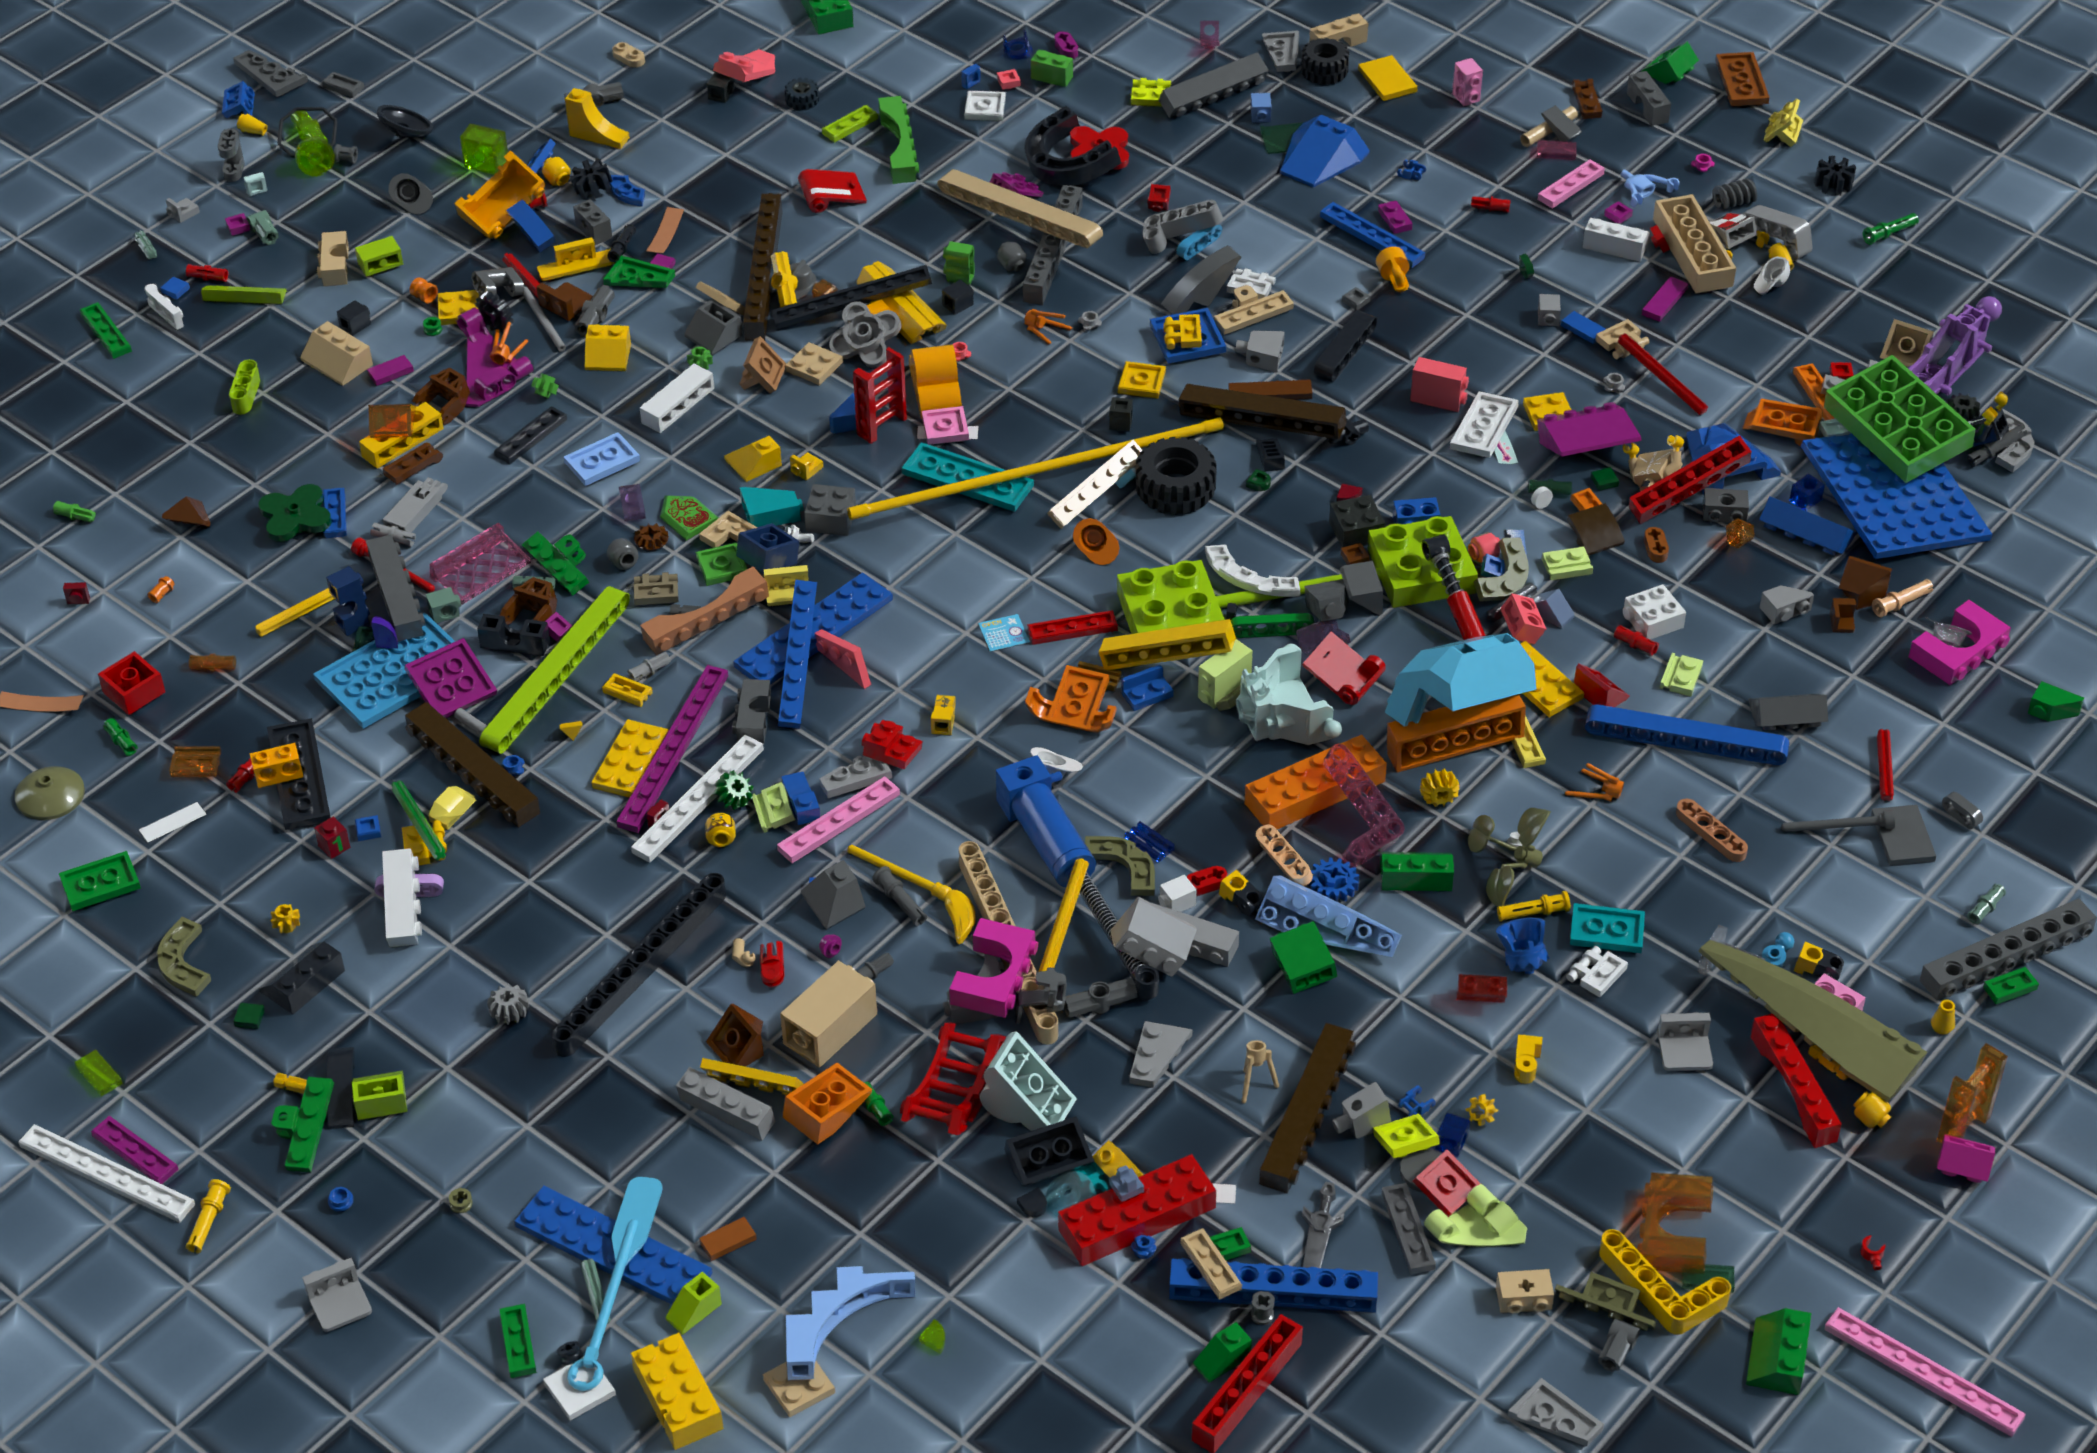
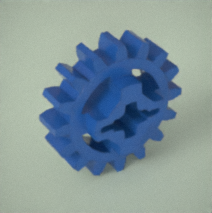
M1329 858V862H1325L1323 859L1320 860V866L1313 864V870H1311L1313 879L1308 884L1311 890L1334 899L1336 902L1340 898L1347 901V895L1353 897L1354 892L1358 891L1359 874H1356V867L1350 868V862L1343 864L1341 858L1337 862Z

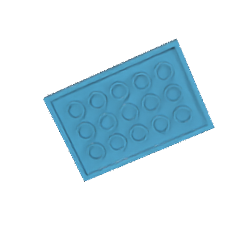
M423 613L426 626H422L423 636L399 641L398 649L376 648L374 640L313 674L314 680L363 729L421 697V694L404 669L405 664L455 642L426 613Z

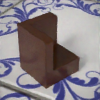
M1833 598L1830 610L1832 632L1854 633L1855 599Z

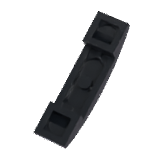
M354 1047L329 1049L327 1078L332 1079L334 1082L327 1109L329 1130L354 1127L352 1089L353 1069H355Z

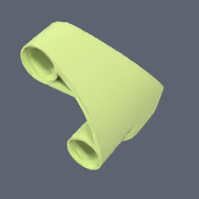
M1482 1184L1470 1191L1467 1196L1468 1204L1449 1218L1440 1209H1437L1430 1213L1424 1222V1226L1440 1242L1452 1245L1488 1247L1525 1244L1527 1227L1518 1219L1514 1211L1505 1202H1500Z

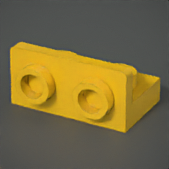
M1110 1140L1093 1155L1096 1164L1109 1178L1116 1175L1117 1169L1125 1165L1129 1169L1132 1168L1137 1177L1144 1175L1121 1149Z

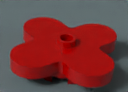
M1087 126L1075 127L1070 132V142L1076 147L1071 151V158L1082 155L1108 140L1112 145L1111 148L1115 146L1118 149L1121 164L1113 169L1125 168L1129 163V153L1123 147L1128 143V133L1119 127H1109L1102 132H1097Z

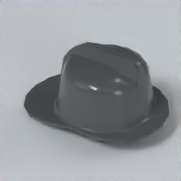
M399 174L391 179L389 183L390 197L404 209L413 214H422L431 207L433 203L431 190L418 179L409 174Z
M803 259L799 263L790 264L791 274L796 276L798 280L795 290L796 300L805 297L816 282V275L812 273L811 268Z

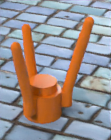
M1032 309L1027 312L1024 319L1025 325L1028 326L1027 330L1036 334L1047 344H1051V341L1037 330L1042 328L1045 323L1072 330L1071 326L1043 317L1064 319L1065 315Z
M510 322L506 325L499 345L500 330L496 329L490 358L498 365H504L506 361L511 363L513 357L528 343V340L525 339L510 354L509 346L504 344L511 326Z
M1587 763L1586 767L1595 773L1586 769H1581V772L1603 782L1602 791L1605 794L1565 791L1567 796L1605 799L1611 802L1613 797L1619 799L1624 782Z

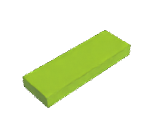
M864 105L822 128V134L835 143L877 120L878 113Z

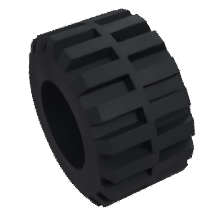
M1318 38L1317 40H1311L1310 43H1306L1302 49V75L1307 80H1310V82L1320 85H1330L1331 83L1335 84L1337 81H1342L1348 73V47L1343 45L1341 41L1329 38Z

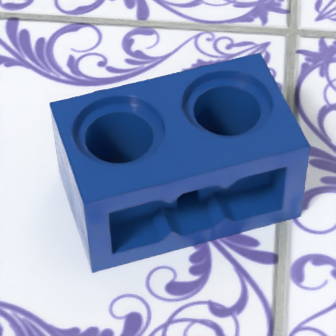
M1436 497L1396 500L1393 504L1394 524L1414 523L1428 520L1431 517L1441 516Z

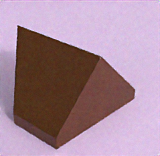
M185 496L162 514L163 519L207 527H210L211 523L202 501Z

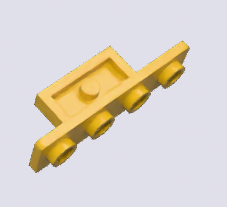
M591 237L554 246L556 262L537 266V271L541 280L546 281L610 266L615 263L611 262L607 257L611 249L596 252L595 243Z

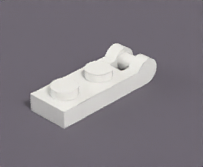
M155 284L147 285L145 292L148 296L149 306L176 330L184 327L181 309L175 307L167 297L162 296Z

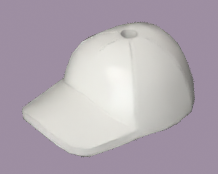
M1774 257L1764 265L1754 283V288L1759 294L1765 295L1772 287H1779L1787 281L1790 274L1788 260L1783 257Z

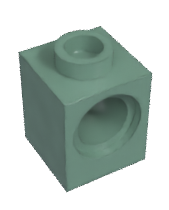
M451 587L425 594L428 610L434 622L439 623L460 616L458 607H461V601L458 594L454 595Z

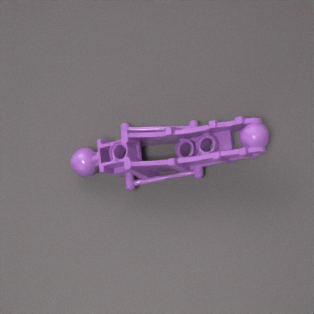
M1988 296L1980 299L1976 308L1968 304L1964 305L1963 312L1957 317L1949 314L1946 320L1940 321L1939 326L1941 328L1931 342L1924 347L1922 356L1912 366H1908V369L1936 394L1942 392L1949 396L1952 393V388L1950 387L1984 352L1989 353L1992 350V345L1984 341L1989 322L1997 320L2002 313L2001 303L1997 298ZM1956 340L1960 341L1961 343L1954 354L1947 358L1946 364L1943 367L1937 365Z

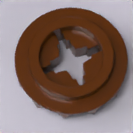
M648 523L646 527L640 526L639 530L635 531L634 537L635 544L645 550L659 549L669 539L668 531L665 530L664 526L659 527L657 523L654 525ZM648 534H653V539Z

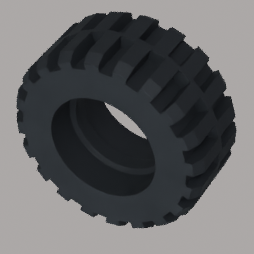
M1169 437L1166 440L1164 438L1158 439L1156 443L1152 442L1147 448L1145 447L1137 457L1136 492L1145 504L1148 503L1150 508H1156L1161 513L1170 512V514L1176 515L1181 512L1182 514H1187L1191 510L1193 512L1199 510L1200 506H1205L1212 499L1216 490L1217 464L1214 455L1210 450L1208 451L1206 446L1203 444L1199 445V442L1193 439L1192 441L1185 437H1181V439H1176L1175 437ZM1168 474H1183V475H1186V476H1184V477H1169V476H1166V475H1168Z

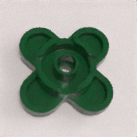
M306 484L298 487L291 496L281 493H270L263 496L259 501V509L262 516L270 519L266 525L268 537L273 541L283 542L297 536L296 533L306 531V534L310 532L318 533L328 529L332 520L330 512L320 506L324 500L322 489L314 484Z

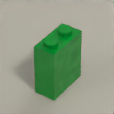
M1314 921L1302 924L1297 928L1279 933L1270 938L1272 952L1293 994L1338 977L1335 962Z

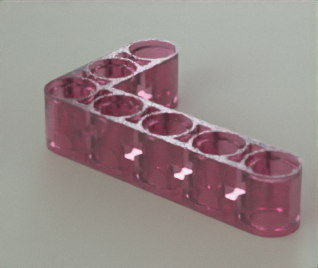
M1335 744L1326 754L1324 765L1371 829L1354 839L1343 852L1344 863L1350 862V867H1357L1394 845L1404 833L1405 828L1403 822L1345 745ZM1388 829L1392 830L1394 834H1391ZM1370 840L1375 841L1377 845H1374ZM1353 851H1356L1359 856L1355 855Z

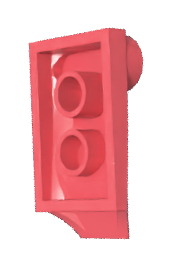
M759 49L743 56H734L733 53L724 52L723 55H719L718 62L714 63L713 71L747 82L774 74L775 56Z

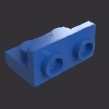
M242 81L224 90L222 114L226 119L238 115L241 111L245 115L249 114L252 116L255 96L253 89Z
M1161 665L1150 667L1124 677L1121 680V694L1133 711L1173 697L1174 690L1163 677V667Z

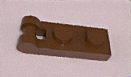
M1586 79V81L1573 80V91L1582 118H1602V109L1594 88L1593 79Z
M426 442L384 467L383 474L397 485L433 462L439 463L443 458V454L437 449L434 450V447Z

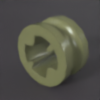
M458 1188L449 1195L450 1208L453 1212L465 1213L472 1207V1196L467 1189ZM460 1198H464L463 1203H457Z

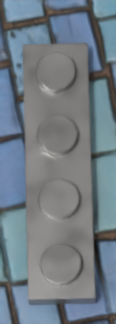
M1407 1183L1382 1187V1196L1410 1275L1435 1270L1436 1263Z

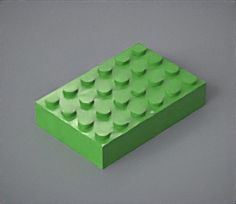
M1893 355L1826 390L1824 408L1905 483L1973 447L1975 428Z

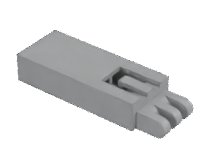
M427 478L424 482L418 480L383 518V524L388 527L398 526L399 530L411 533L439 503L448 485L437 480L434 481L432 478Z

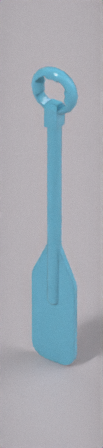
M636 1177L627 1186L612 1232L616 1264L590 1345L586 1349L584 1358L576 1361L568 1370V1382L576 1390H591L600 1384L603 1378L604 1370L597 1361L600 1344L625 1266L647 1241L663 1189L658 1179ZM582 1366L585 1368L596 1367L597 1370L594 1372L593 1381L589 1383L575 1382L574 1379H576L578 1368Z

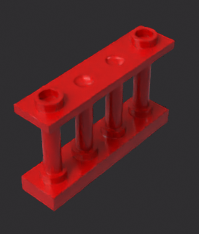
M890 347L886 349L887 361L872 372H865L861 368L853 371L857 435L871 444L877 440V427L894 415L903 421L907 420L904 356ZM887 372V378L874 386V380ZM888 387V394L875 402V396ZM889 403V409L876 417V411Z

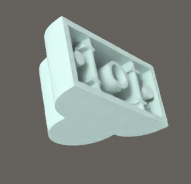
M1017 1031L1008 1034L984 1073L986 1086L980 1094V1101L990 1114L1009 1123L1021 1122L1031 1131L1065 1120L1077 1100Z

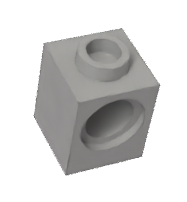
M1539 294L1538 325L1559 326L1561 312L1560 295Z

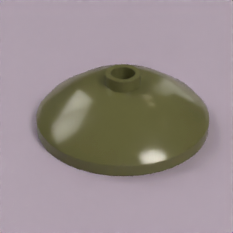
M58 766L44 767L33 771L18 784L14 795L15 803L19 811L29 818L36 820L56 819L72 812L81 803L85 794V787L80 775L69 768Z

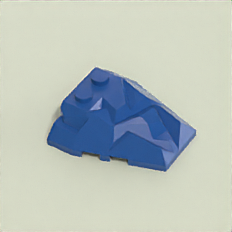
M1726 423L1687 432L1686 438L1689 454L1692 457L1691 462L1740 434ZM1740 435L1752 451L1750 463L1725 477L1753 470L1761 480L1780 476L1781 471L1772 458ZM1725 477L1706 488L1723 489Z

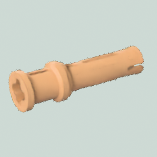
M1925 579L1900 592H1890L1882 599L1877 598L1873 600L1872 609L1878 617L1882 618L1892 610H1900L1903 604L1933 592V588H1931L1933 584L1930 580Z

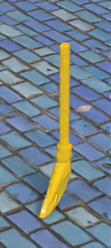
M854 845L848 846L847 852L879 868L887 866L892 874L931 891L933 896L942 900L954 925L956 942L959 945L964 942L976 922L974 905L964 893L952 890L940 882H931Z

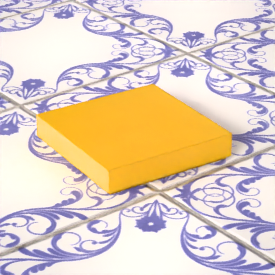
M1125 361L1118 386V394L1158 399L1166 373V366Z

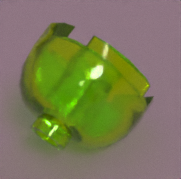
M316 136L307 137L297 145L295 161L299 169L306 175L312 177L321 176L332 168L335 161V153L331 145L324 139Z

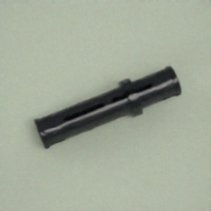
M625 225L617 240L612 243L611 250L607 254L611 262L619 261L621 255L625 254L627 245L636 233L633 225Z

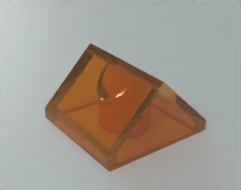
M368 405L370 438L412 437L416 411L415 405Z

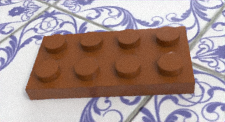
M1754 52L1716 54L1715 61L1731 106L1769 104L1770 97Z

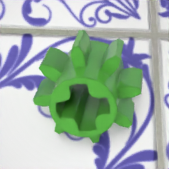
M695 347L691 350V354L687 355V362L690 366L696 364L707 370L709 369L708 364H713V357L710 355V350H706L704 347Z
M541 374L540 378L534 377L531 387L536 389L535 394L549 398L550 394L556 395L559 385L554 383L555 378Z

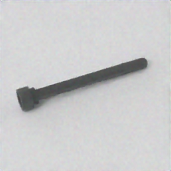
M1888 810L1879 813V816L1787 822L1781 825V830L1791 832L1880 825V827H1885V829H1895L1894 811Z

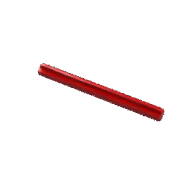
M1624 333L1619 336L1618 343L1699 415L1707 412L1708 406L1629 335Z

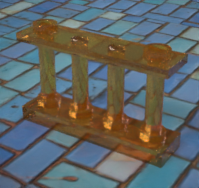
M1986 1043L1980 1050L1975 1072L1966 1081L1957 1076L1953 1078L1937 1141L1942 1143L1945 1134L1964 1139L1967 1127L1975 1118L1983 1123L1990 1119L2008 1058L2006 1054Z

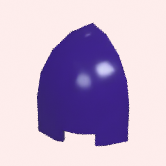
M373 617L371 624L376 648L398 649L397 635L391 623L381 617Z

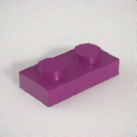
M1397 201L1378 205V212L1394 234L1412 230L1413 223Z

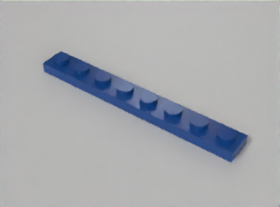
M795 580L778 720L779 727L796 729L801 727L817 582Z

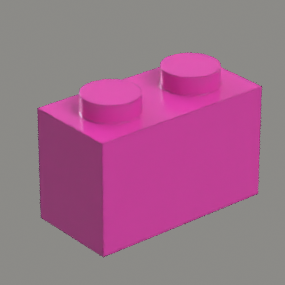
M1945 1134L1937 1162V1169L1942 1170L1941 1172L1948 1176L1959 1174L1967 1176L1966 1179L1972 1182H1988L1995 1156V1147Z

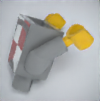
M1727 213L1717 219L1709 220L1724 248L1729 249L1754 236H1757L1756 245L1762 248L1764 243L1768 244L1769 234L1759 231L1760 228L1755 223L1754 216ZM1726 250L1727 253H1728V255H1729V257H1730L1731 260H1732V256H1733L1732 252L1729 251V250Z

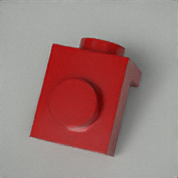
M1151 184L1150 195L1147 199L1148 209L1156 212L1168 211L1171 186Z

